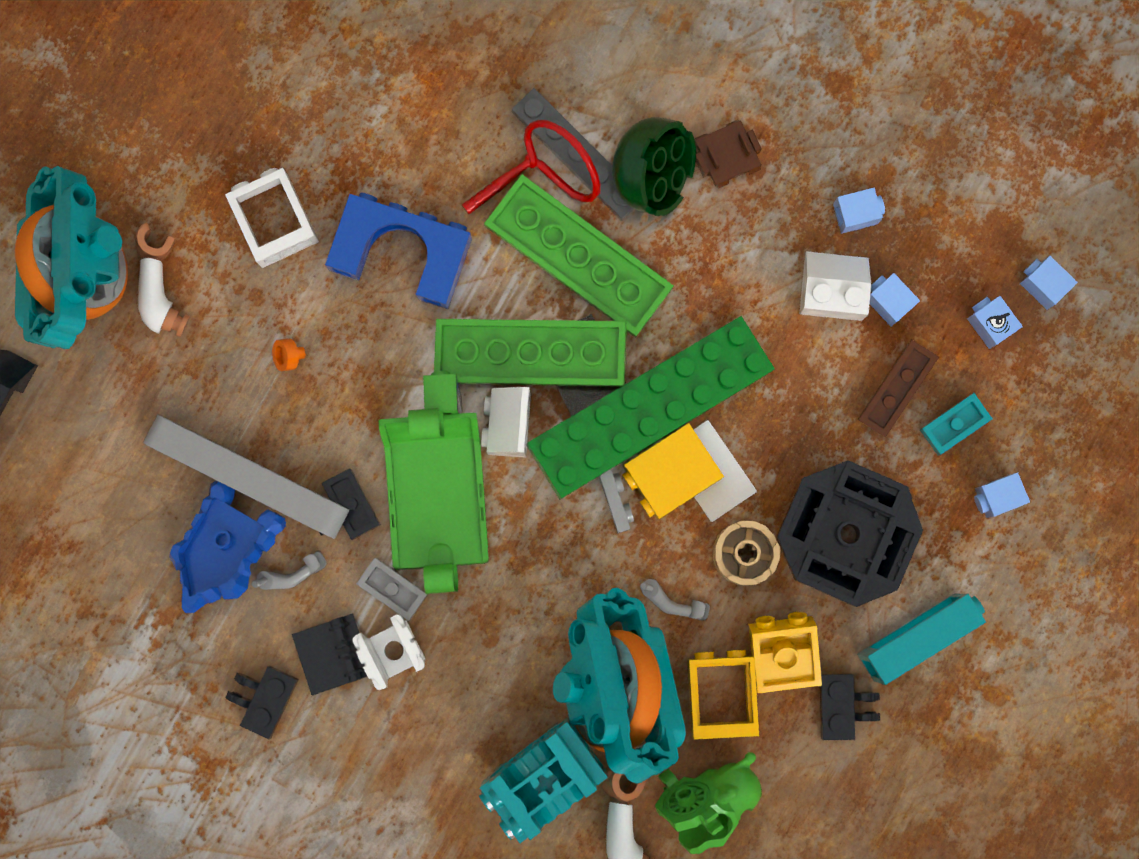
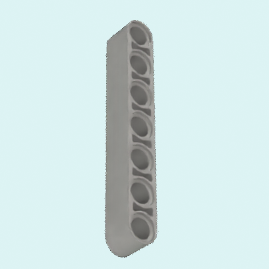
M158 414L143 441L145 445L333 539L336 538L349 512V509Z

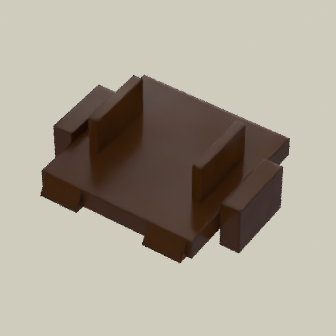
M735 120L726 124L727 126L695 138V144L700 152L695 154L699 170L703 178L710 174L717 188L728 185L729 180L747 172L750 175L761 170V163L757 154L761 152L762 148L753 129L746 132L741 120Z

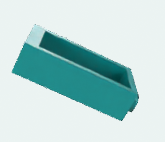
M954 593L862 650L857 655L873 681L887 685L986 623L982 615L985 613L984 607L975 596L971 597L969 594Z

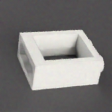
M277 168L266 170L260 175L261 178L251 183L248 181L238 183L231 188V192L225 194L250 250L261 268L319 242L292 182L283 168L279 170ZM282 184L302 228L260 247L240 202Z

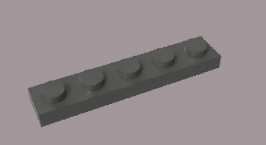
M535 88L512 108V113L526 127L533 121L547 120L556 123L571 133L589 154L598 173L601 186L600 194L597 197L621 221L634 210L617 193L613 182L612 164ZM534 129L532 133L592 191L593 184L585 162L569 141L551 129Z

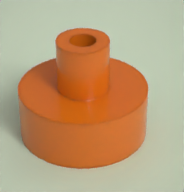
M290 338L276 340L272 348V356L276 368L279 371L295 370L299 360L305 358V349L297 347L294 340Z

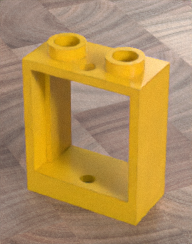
M746 650L727 651V657H714V652H695L694 659H687L692 738L713 739L759 736L755 657L746 656ZM744 665L747 721L700 723L697 667Z

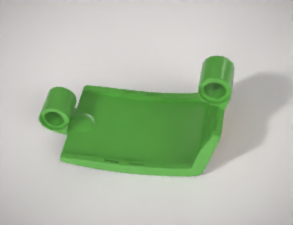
M432 408L409 410L408 417L380 419L378 421L379 431L385 450L393 567L395 570L423 568L425 594L458 592L457 566L485 564L489 561L482 453L477 413L444 415L442 409Z

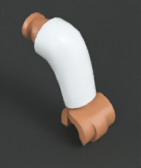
M146 222L138 228L135 236L137 253L142 258L140 260L138 282V310L142 321L152 331L159 334L162 329L168 332L175 330L177 331L176 335L181 337L190 316L185 314L184 317L179 316V311L171 308L173 302L168 301L165 296L163 263L161 262L171 252L175 238L168 236L165 244L160 248L148 246L145 241L150 235L151 229Z
M608 766L606 768L608 778L602 782V788L605 793L613 798V802H609L606 853L608 859H649L647 855L643 854L642 846L638 845L634 839L633 805L629 804V801L634 800L640 795L646 780L642 783L631 782L630 786L622 791L619 786V780L623 774L614 773Z

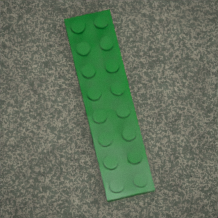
M742 316L527 442L526 446L559 500L768 375L775 368Z

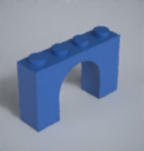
M360 193L359 196L349 194L325 263L328 270L360 280L373 243L387 232L395 230L408 231L420 237L427 247V262L416 292L418 300L449 309L472 241L471 233L467 232V227L456 222H449L448 225L436 222L437 217L425 212H419V215L408 213L405 206L390 202L389 206L377 203L378 199L366 193Z

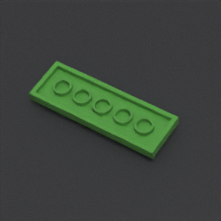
M521 174L484 223L486 228L612 321H626L627 332L635 338L674 287L666 279L523 174Z
M436 319L434 372L448 371L450 374L456 373L459 384L622 387L625 385L626 321Z

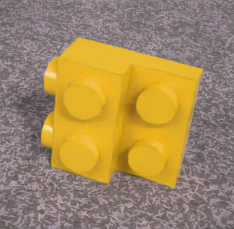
M793 612L788 614V619L775 620L772 616H761L756 618V623L748 624L751 655L755 657L757 693L822 686L817 625L813 616H807L804 612Z

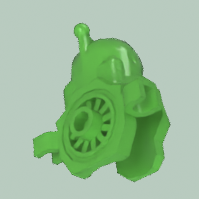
M748 752L745 758L738 763L726 764L718 770L707 769L694 779L683 777L679 781L669 769L658 775L659 780L664 783L665 787L655 808L658 814L664 817L679 832V842L690 854H700L708 848L723 846L737 827L742 813L745 810L752 811L760 801L762 796L761 784L758 777L750 769V764L756 760V755L753 752Z

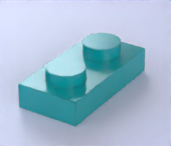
M973 393L921 428L920 431L939 456L993 418L976 394Z

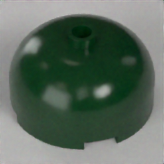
M663 117L646 118L632 125L620 139L613 158L612 176L617 193L631 208L655 216H664L672 212L683 200L684 197L680 193L687 177L693 178L696 163L695 139L693 133L687 131L682 125L683 122Z

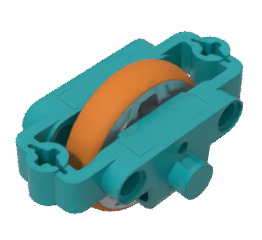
M46 166L42 167L26 193V216L17 224L15 244V318L18 325L23 328L25 341L50 348L69 349L74 344L76 336L83 331L86 320L104 315L120 301L127 285L128 267L119 230L116 226L96 216V196L93 189L87 184L86 176L59 166L53 169Z
M612 588L605 594L595 595L578 608L577 619L571 623L568 632L572 659L555 677L553 695L557 702L566 703L570 724L576 725L583 739L591 747L605 753L607 764L614 773L624 774L633 783H642L678 761L679 754L677 748L683 744L686 730L662 630L658 627L649 626L646 609L639 599L629 597L622 589ZM615 622H621L623 630H609V627ZM644 740L646 741L645 744H643L642 746H640L639 748H637L636 750H634V749H635L637 746H639Z

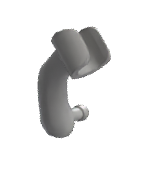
M317 551L303 558L306 565L294 573L283 575L261 571L257 575L256 580L252 581V586L254 588L260 587L263 590L290 589L297 586L310 575L324 569L327 563L322 553Z
M648 579L640 585L644 596L666 614L686 616L697 620H706L708 618L710 605L707 603L692 600L691 606L678 604L667 597L655 579Z

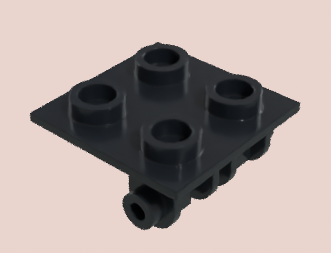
M353 613L292 634L312 696L368 677L363 669L365 664L360 663L356 653L358 650L353 643V637L359 634Z

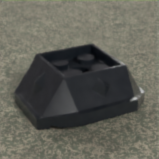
M847 460L801 479L776 538L795 581L849 605L858 607L898 590L923 529L908 486ZM845 525L853 527L856 532V538L852 543H846L841 538V530Z

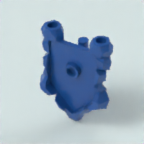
M217 480L211 483L209 496L203 499L199 514L195 515L191 523L192 528L185 533L183 540L172 546L169 555L175 569L180 570V584L183 587V611L185 613H194L205 604L219 600L221 596L223 599L239 598L248 589L249 577L251 575L250 565L257 563L262 555V551L267 552L275 544L276 535L286 527L285 518L267 509L256 521L230 506L235 497V489Z

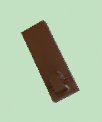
M911 339L858 420L886 437L939 359V356Z

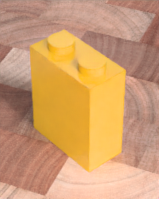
M689 423L624 464L623 467L626 472L622 474L630 489L633 491L637 488L644 498L639 502L649 518L655 515L657 520L724 478L722 472Z

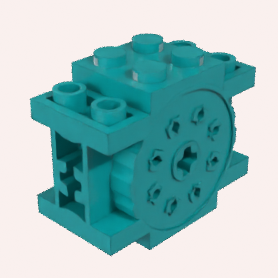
M567 717L561 723H556L548 729L545 734L516 754L508 762L505 761L497 767L494 773L483 780L480 786L482 794L479 797L490 812L495 809L501 817L499 825L510 840L515 837L519 843H522L527 838L531 840L541 833L543 826L555 820L559 814H563L570 809L573 803L579 802L584 796L587 798L597 791V786L606 780L608 775L605 767L575 726L570 724Z

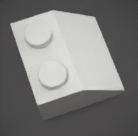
M806 251L799 314L858 321L866 318L869 314L871 292L869 258Z
M529 387L492 388L491 396H485L484 415H489V428H483L481 447H487L488 455L526 458L531 401Z

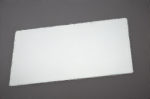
M707 420L693 430L722 472L724 478L694 498L709 520L713 522L755 494L757 490L714 427Z

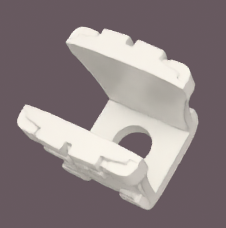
M401 615L391 617L393 626L371 638L365 637L362 633L353 637V643L358 650L356 653L360 663L365 664L363 669L368 678L372 679L377 690L388 687V679L412 666H414L416 672L425 667V656L417 641L414 640L415 637L407 620H404ZM391 641H397L403 646V655L398 660H391L386 656L385 648Z

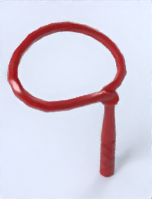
M536 120L525 128L524 142L528 153L525 155V160L492 181L491 184H488L483 190H480L476 195L464 202L462 207L468 215L471 214L481 204H484L495 196L496 193L503 190L527 168L534 169L538 167L563 192L581 202H593L600 194L601 185L595 166L581 143L565 128L547 120ZM534 129H551L562 135L576 149L585 162L591 176L593 187L590 194L576 191L544 161L537 159L531 138Z

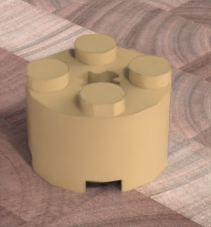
M739 521L727 526L717 536L713 545V562L717 572L726 581L736 585H756L765 581L775 572L780 560V546L774 534L765 525L755 521ZM746 544L750 546L749 551H753V558H747L746 562H743L741 560L742 556H738V550L743 549Z

